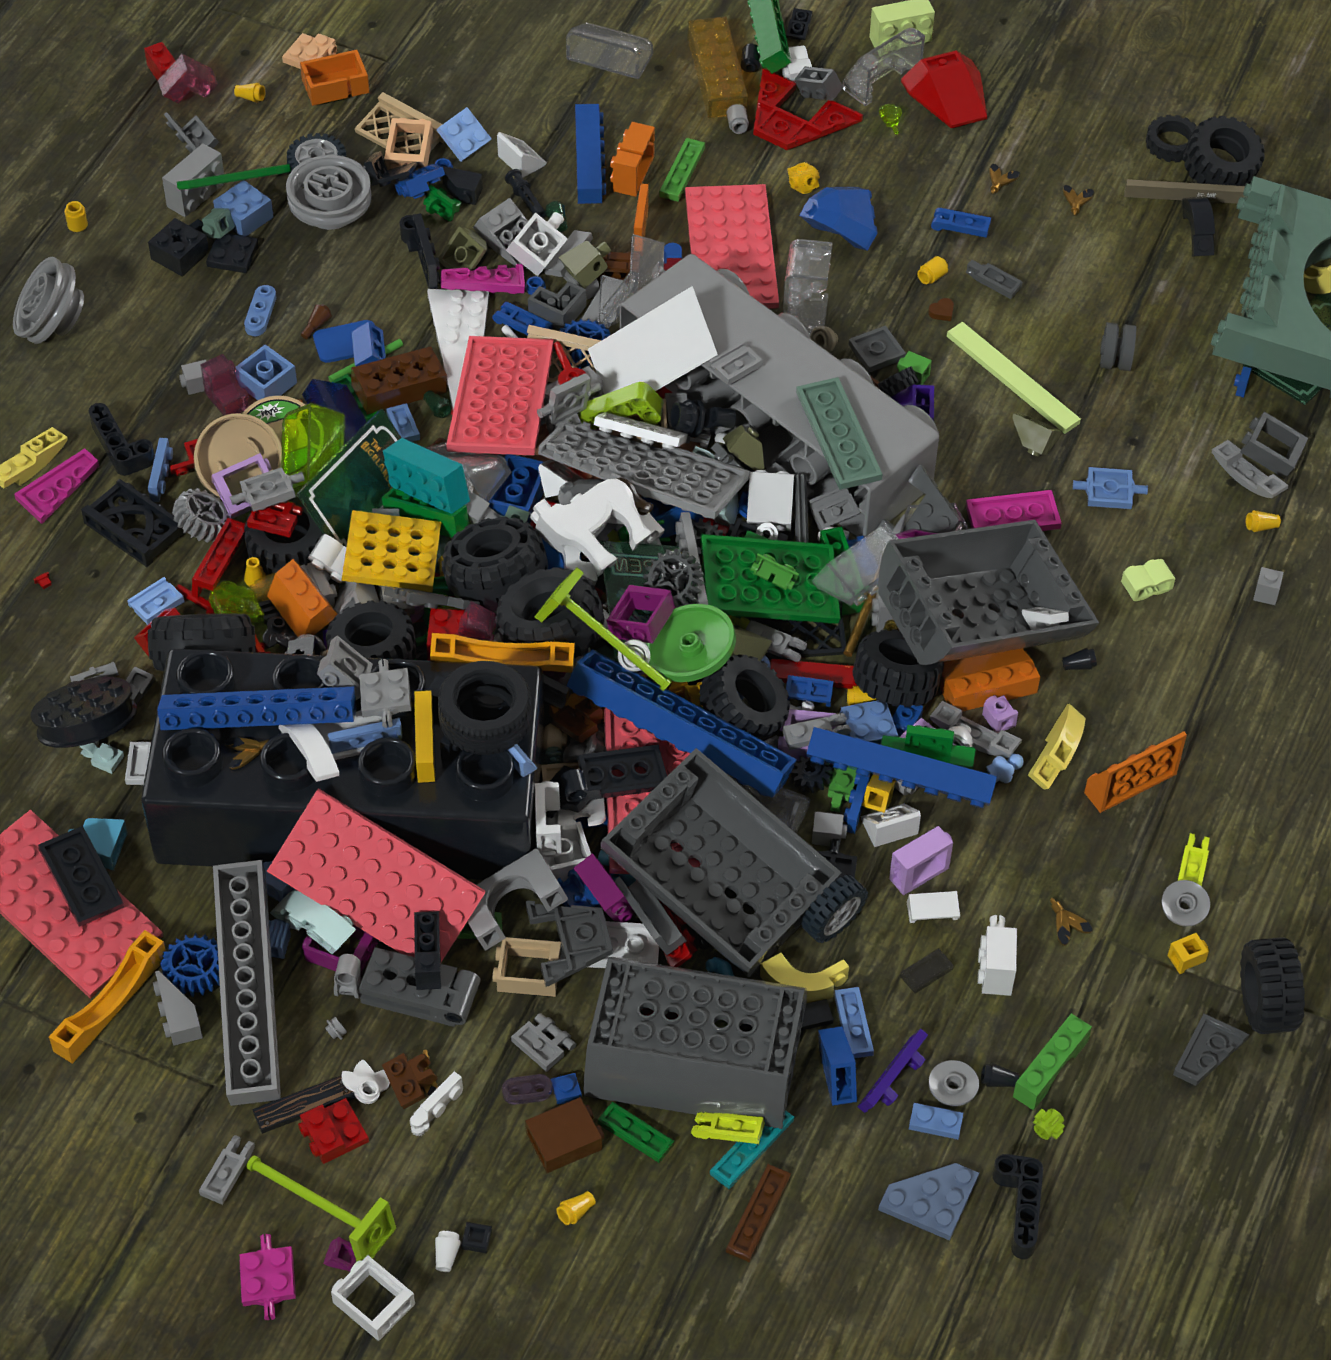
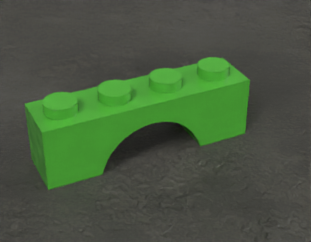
M1071 1013L1017 1080L1013 1097L1034 1111L1048 1093L1062 1067L1072 1057L1076 1058L1088 1043L1092 1026Z

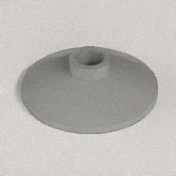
M1180 880L1169 885L1164 891L1162 909L1167 918L1173 923L1180 926H1194L1201 923L1208 915L1210 899L1201 885L1189 880ZM1186 903L1189 908L1183 909L1180 904Z
M949 1060L933 1068L929 1076V1088L932 1095L941 1103L950 1106H961L969 1103L976 1096L979 1088V1079L976 1072L966 1063ZM954 1085L957 1089H952L949 1086Z

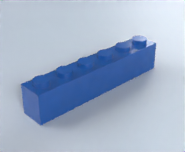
M575 104L578 204L602 203V195H606V183H602V181H605V168H601V166H605V154H601V152H604V140H600V138H604V126H600V124H603V112H599V104Z

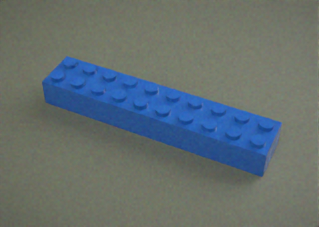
M593 649L576 663L566 685L575 694L591 699L595 705L613 711V714L619 718L628 719L637 728L650 731L656 738L674 744L680 751L691 753L697 748L726 774L735 777L743 785H749L757 789L758 793L763 796L773 798L786 783L797 759L675 693L667 689L662 691L660 685L634 671L625 669L621 664Z

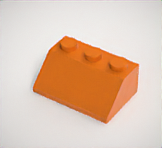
M294 559L275 573L267 597L297 637L303 634L315 635L338 614L305 570Z

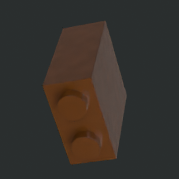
M581 1097L525 1120L526 1134L546 1173L602 1150L603 1131L600 1125L595 1126L592 1120L594 1118L592 1110L588 1104L584 1105Z

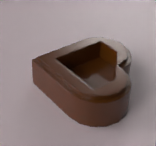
M942 298L938 303H932L929 306L928 315L933 319L951 321L954 307L953 301L948 298Z

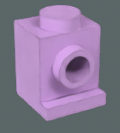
M993 695L985 701L982 715L993 731L999 733L1001 730L1005 731L1016 726L1018 712L1012 708L1004 695L998 698L996 695Z

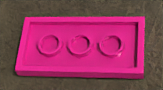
M1052 490L966 500L965 506L972 529L1028 520H1036L1042 531L1061 529L1062 523Z

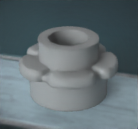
M336 1017L330 1021L327 1020L329 1025L325 1029L333 1039L338 1037L342 1040V1036L347 1033L345 1028Z

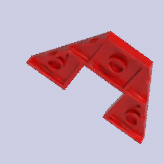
M762 69L753 135L785 150H789L863 121V114L830 100L823 105L809 122L779 108L796 90V83L775 73L771 74L767 69Z

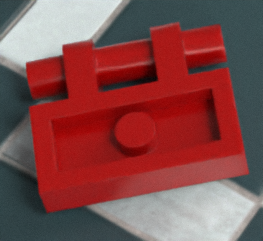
M288 501L287 503L274 504L263 510L254 512L252 510L247 520V526L290 538L298 522L297 515H302L303 507L296 506L295 503Z

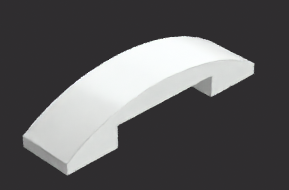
M313 724L279 725L282 734L289 733L293 742L306 758L307 769L316 782L339 776V770L324 738Z

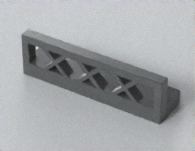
M620 876L614 880L652 938L666 955L686 942V939L657 897L636 880L630 886H627Z

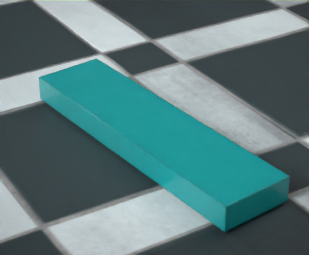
M787 1111L785 1112L782 1129L764 1126L759 1144L736 1142L710 1170V1175L730 1189L794 1121V1116Z

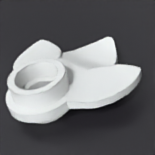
M361 1060L355 1066L353 1072L342 1071L344 1086L353 1091L356 1098L365 1104L376 1102L380 1092L388 1089L390 1085L385 1071L381 1070L374 1073L365 1060Z

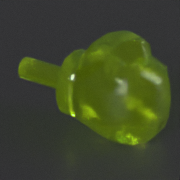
M894 104L882 105L879 109L880 118L887 127H892L895 135L899 134L896 125L902 116L901 108L896 107Z

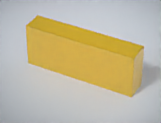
M414 691L418 783L435 782L431 691Z

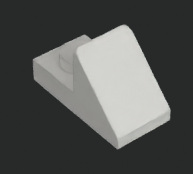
M1044 607L1022 610V615L1031 630L1060 626L1059 623L1069 621V614L1065 611Z

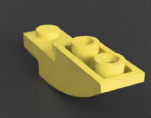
M51 427L21 445V452L0 464V486L6 488L14 482L22 485L31 479L58 454L68 441V437Z
M1070 704L1066 705L1045 739L1048 742L1028 774L1044 790L1050 788L1060 770L1067 768L1083 734L1086 718Z

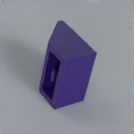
M913 384L891 397L903 407L914 405L921 408L934 421L933 385Z

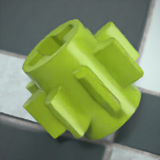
M1051 1108L1045 1112L1041 1109L1034 1116V1131L1041 1138L1048 1140L1052 1136L1054 1139H1057L1064 1132L1063 1128L1065 1125L1062 1124L1064 1118L1057 1110Z

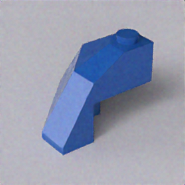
M826 187L808 199L799 215L813 228L839 234L853 247L867 251L878 233L873 220L875 219L874 207L870 201L872 194L868 189L859 187Z

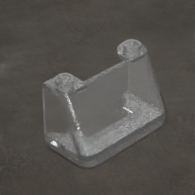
M908 28L864 54L843 77V89L864 106L870 104L873 98L871 95L873 86L870 84L892 70L901 75L904 70H911L923 59L925 35L914 28Z

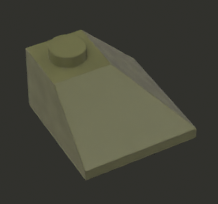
M459 226L438 260L447 269L468 268L470 271H473L487 250L486 241L474 230Z
M1014 413L1012 416L1022 446L1028 448V453L1037 457L1040 454L1047 455L1063 432L1026 414Z
M741 425L724 436V443L730 453L754 471L765 470L762 443L758 437L760 434L750 426L747 429Z
M733 625L736 633V645L732 655L753 656L761 662L770 648L772 640Z

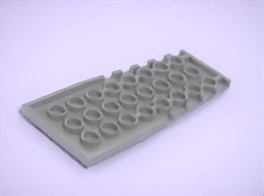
M566 418L539 445L538 450L539 455L603 480L627 479L633 484L637 493L645 498H652L661 501L663 504L673 505L684 511H691L705 518L712 519L718 516L750 477V471L722 463L709 457L676 447L675 449L665 447L661 449L654 447L651 443L643 441L639 443L632 441V438L611 435L610 432L596 431L591 429V424L585 422L577 425L571 424V418Z

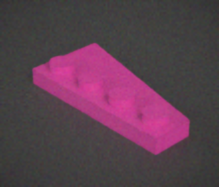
M516 264L515 268H507V265H498L497 269L489 270L486 266L478 267L475 271H470L468 268L441 270V288L524 294L523 264Z
M84 448L14 494L15 499L43 524L99 467V462Z

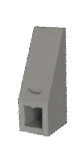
M155 971L157 981L153 982L156 996L161 995L162 1002H158L161 1017L166 1016L167 1022L163 1023L166 1038L171 1037L173 1046L202 1039L195 1005L160 971Z

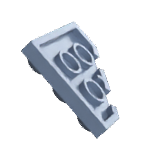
M954 1163L889 1184L878 1210L950 1241L979 1178V1173Z

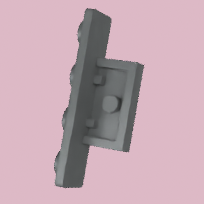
M167 112L164 114L168 119L166 124L173 131H178L175 135L183 143L187 142L185 147L190 153L202 143L212 149L219 143L197 115L182 128Z

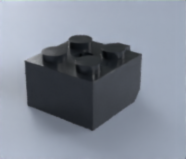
M174 218L148 241L151 260L183 277L208 252L207 235L203 234L202 231L203 222L197 219L190 225H187Z

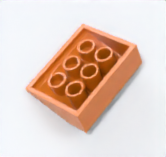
M1022 648L944 662L939 687L946 703L961 709L963 712L983 707L985 701L993 695H996L997 698L1004 695L1007 700L1035 694L1038 692L1040 675L1033 660Z
M1184 731L1158 745H1151L1145 751L1137 755L1133 754L1125 761L1113 764L1099 774L1091 775L1087 779L1084 793L1101 813L1177 775L1187 734Z

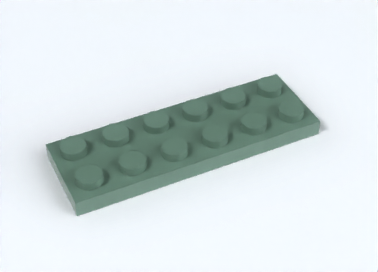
M836 377L796 386L797 396L839 490L882 480L883 474L839 378Z

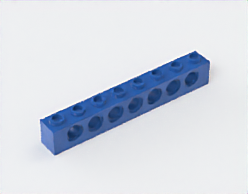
M353 686L162 695L157 711L161 730H181L189 728L204 729L354 722L357 704L355 688Z

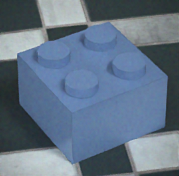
M245 180L213 200L214 208H229L235 225L232 231L239 236L246 237L273 218L271 199Z
M267 345L262 346L234 368L237 386L256 400L269 396H281L297 383L295 366Z
M876 700L841 707L840 713H844L847 718L846 722L841 725L847 724L851 728V732L847 736L880 745L883 735L898 737L887 703L884 704Z

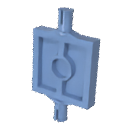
M1089 467L1086 481L1073 480V490H1086L1088 506L1132 509L1134 493L1146 495L1148 493V485H1135L1132 479V470Z

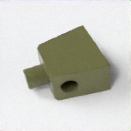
M585 241L561 255L559 259L568 273L585 289L607 269L608 266L603 257L609 254L611 249L605 241L596 248L589 241Z

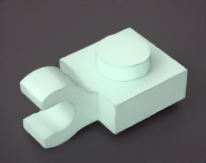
M94 743L80 746L83 749L81 755L91 758L92 766L111 774L124 757L123 751L102 743L100 748Z

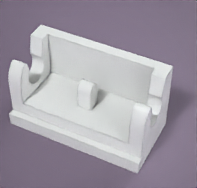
M957 891L909 894L907 907L910 923H915L916 920L942 918L958 920L960 918Z

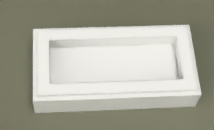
M130 742L125 776L126 785H144L151 742Z

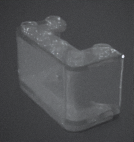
M797 239L791 242L784 286L783 313L796 317L807 329L809 335H811L815 327L825 326L828 294L824 293L822 295L821 292L826 290L828 284L832 242Z

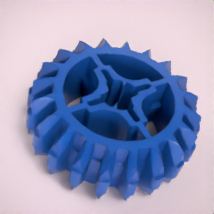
M580 318L579 322L572 320L571 325L565 323V327L560 328V332L601 341L610 336L609 329H606L604 324L599 325L597 320L591 322L590 319L582 321ZM580 349L570 353L575 363L585 358ZM586 360L585 362L578 365V367L580 369L582 366L590 367L591 365L589 364L588 360Z
M195 933L193 938L185 935L183 941L176 938V945L169 944L168 951L164 952L163 960H161V972L182 994L185 995L187 992H190V995L194 997L195 992H200L203 996L204 990L208 989L212 992L214 989L213 985L220 986L218 944L214 938L209 940L206 934L199 938ZM182 958H184V960L179 963V966L176 967L177 964H178V962H179Z

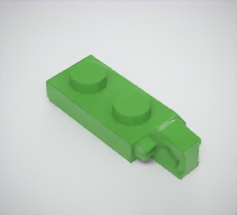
M847 768L846 771L834 769L828 789V797L832 798L831 811L840 812L842 802L849 801L851 790L855 787L856 770Z

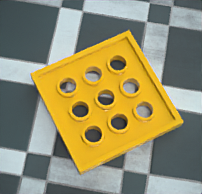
M352 510L342 581L432 592L441 522ZM373 530V531H376L377 533H375V534H370V533H368L367 531ZM391 533H396V534H398L399 536L393 537V536H391V535H389V534H391ZM413 536H418V537H420L421 539L416 540V539H413L412 537H413ZM371 546V547H373L374 549H373V550H368V549H365L364 547ZM389 549H394V550H396L397 552L391 553V552H388L387 550H389ZM411 552H416V553H418L419 555L414 556V555H411V554H409V553H411ZM368 562V563H371L372 565H371V566H365V565H363L362 563ZM391 565V566H393V567H395V568H393V569H388V568H385L384 566ZM409 568H414V569H416L417 571H416V572H410V571H408L407 569H409Z

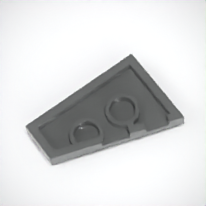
M1203 1014L1173 1075L1195 1086L1198 1085L1246 1042L1250 1034Z

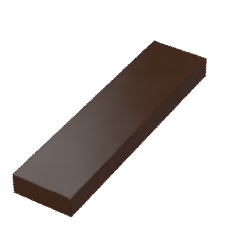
M767 1164L727 1245L726 1253L750 1262L786 1189L791 1173Z

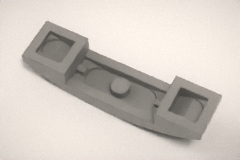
M1229 440L1212 449V454L1225 471L1251 492L1262 497L1273 498L1288 489V484L1276 475L1272 474L1268 477L1245 460L1240 452L1241 449Z
M944 701L930 715V719L942 729L947 730L951 727L959 726V724L968 725L971 728L972 747L989 755L1010 758L1022 742V739L1004 730H1001L998 734L963 717L961 709Z

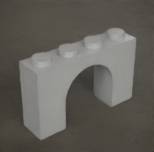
M536 848L477 884L486 892L467 922L486 951L506 938L495 920L494 912L498 901L508 892L521 888L532 890L538 895L547 912L567 901L568 897Z

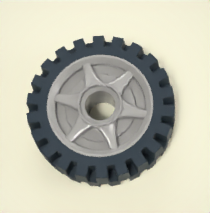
M312 133L307 134V138L304 135L301 136L300 141L297 139L293 141L294 144H291L287 150V164L290 165L291 171L300 163L313 157L322 155L346 157L345 147L339 139L336 140L332 135L328 137V134L320 136V133H316L315 136H312Z
M845 875L843 878H838L836 882L833 881L830 887H826L823 893L816 897L817 900L810 904L811 908L806 910V915L803 916V921L801 922L803 929L818 943L827 942L830 938L833 939L837 933L840 934L843 931L844 927L847 928L850 925L849 922L857 917V913H860L861 907L865 905V900L868 898L867 890L851 875Z

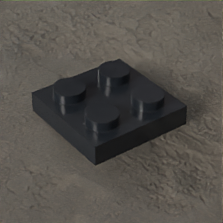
M225 234L222 238H216L206 260L207 267L247 274L259 245L258 239L233 234Z

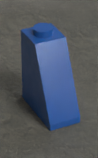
M843 1027L818 1030L819 1052L832 1106L857 1102L856 1063Z

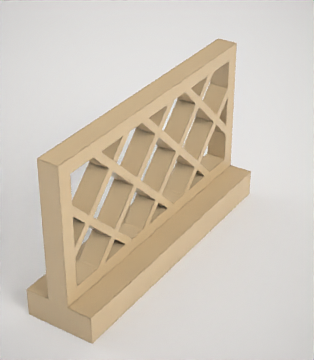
M384 92L379 95V102L355 127L356 133L386 149L388 139H380L378 135L389 133L392 118L425 119L432 122L434 130L431 150L439 141L441 143L444 142L443 138L436 131L443 124ZM380 110L387 113V116L376 118L375 115ZM388 122L389 127L377 129L378 123ZM374 124L375 130H364L365 126ZM404 132V136L396 137V142L405 141L406 146L395 147L394 153L409 154V151L421 150L423 134L407 135ZM419 138L420 144L408 146L407 140Z
M528 325L527 338L554 339V343L557 341L561 342L567 357L572 363V368H578V365L588 360L593 371L596 373L594 365L590 360V354L587 355L585 351H588L590 347L601 340ZM580 349L585 358L575 363L570 353ZM552 355L551 365L555 364L559 372H562V369L557 363V361H559V358L557 357L555 359ZM558 375L554 378L548 376V382L553 383L558 380Z

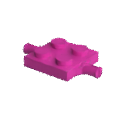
M263 1234L260 1236L261 1250L239 1254L241 1298L243 1306H264V1319L270 1320L271 1317L273 1320L275 1319V1304L283 1300L296 1299L293 1250L291 1246L271 1248V1235L265 1234V1238Z

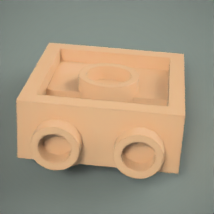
M302 33L282 56L283 63L301 69L300 62L334 55L337 52L335 39L319 33L316 37Z

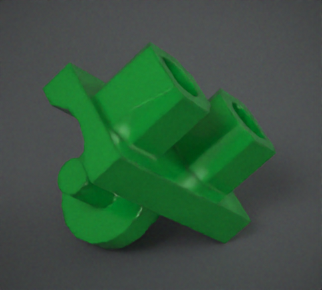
M429 185L430 190L427 191L426 198L423 201V204L426 205V211L430 214L437 213L448 222L452 221L454 213L460 209L461 202L456 198L450 199L444 189H436L434 186Z

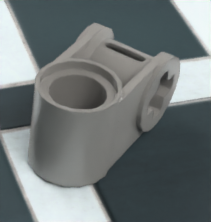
M343 954L339 957L334 976V996H339L340 994L352 995L359 999L361 996L359 986L362 981L360 960L352 954Z

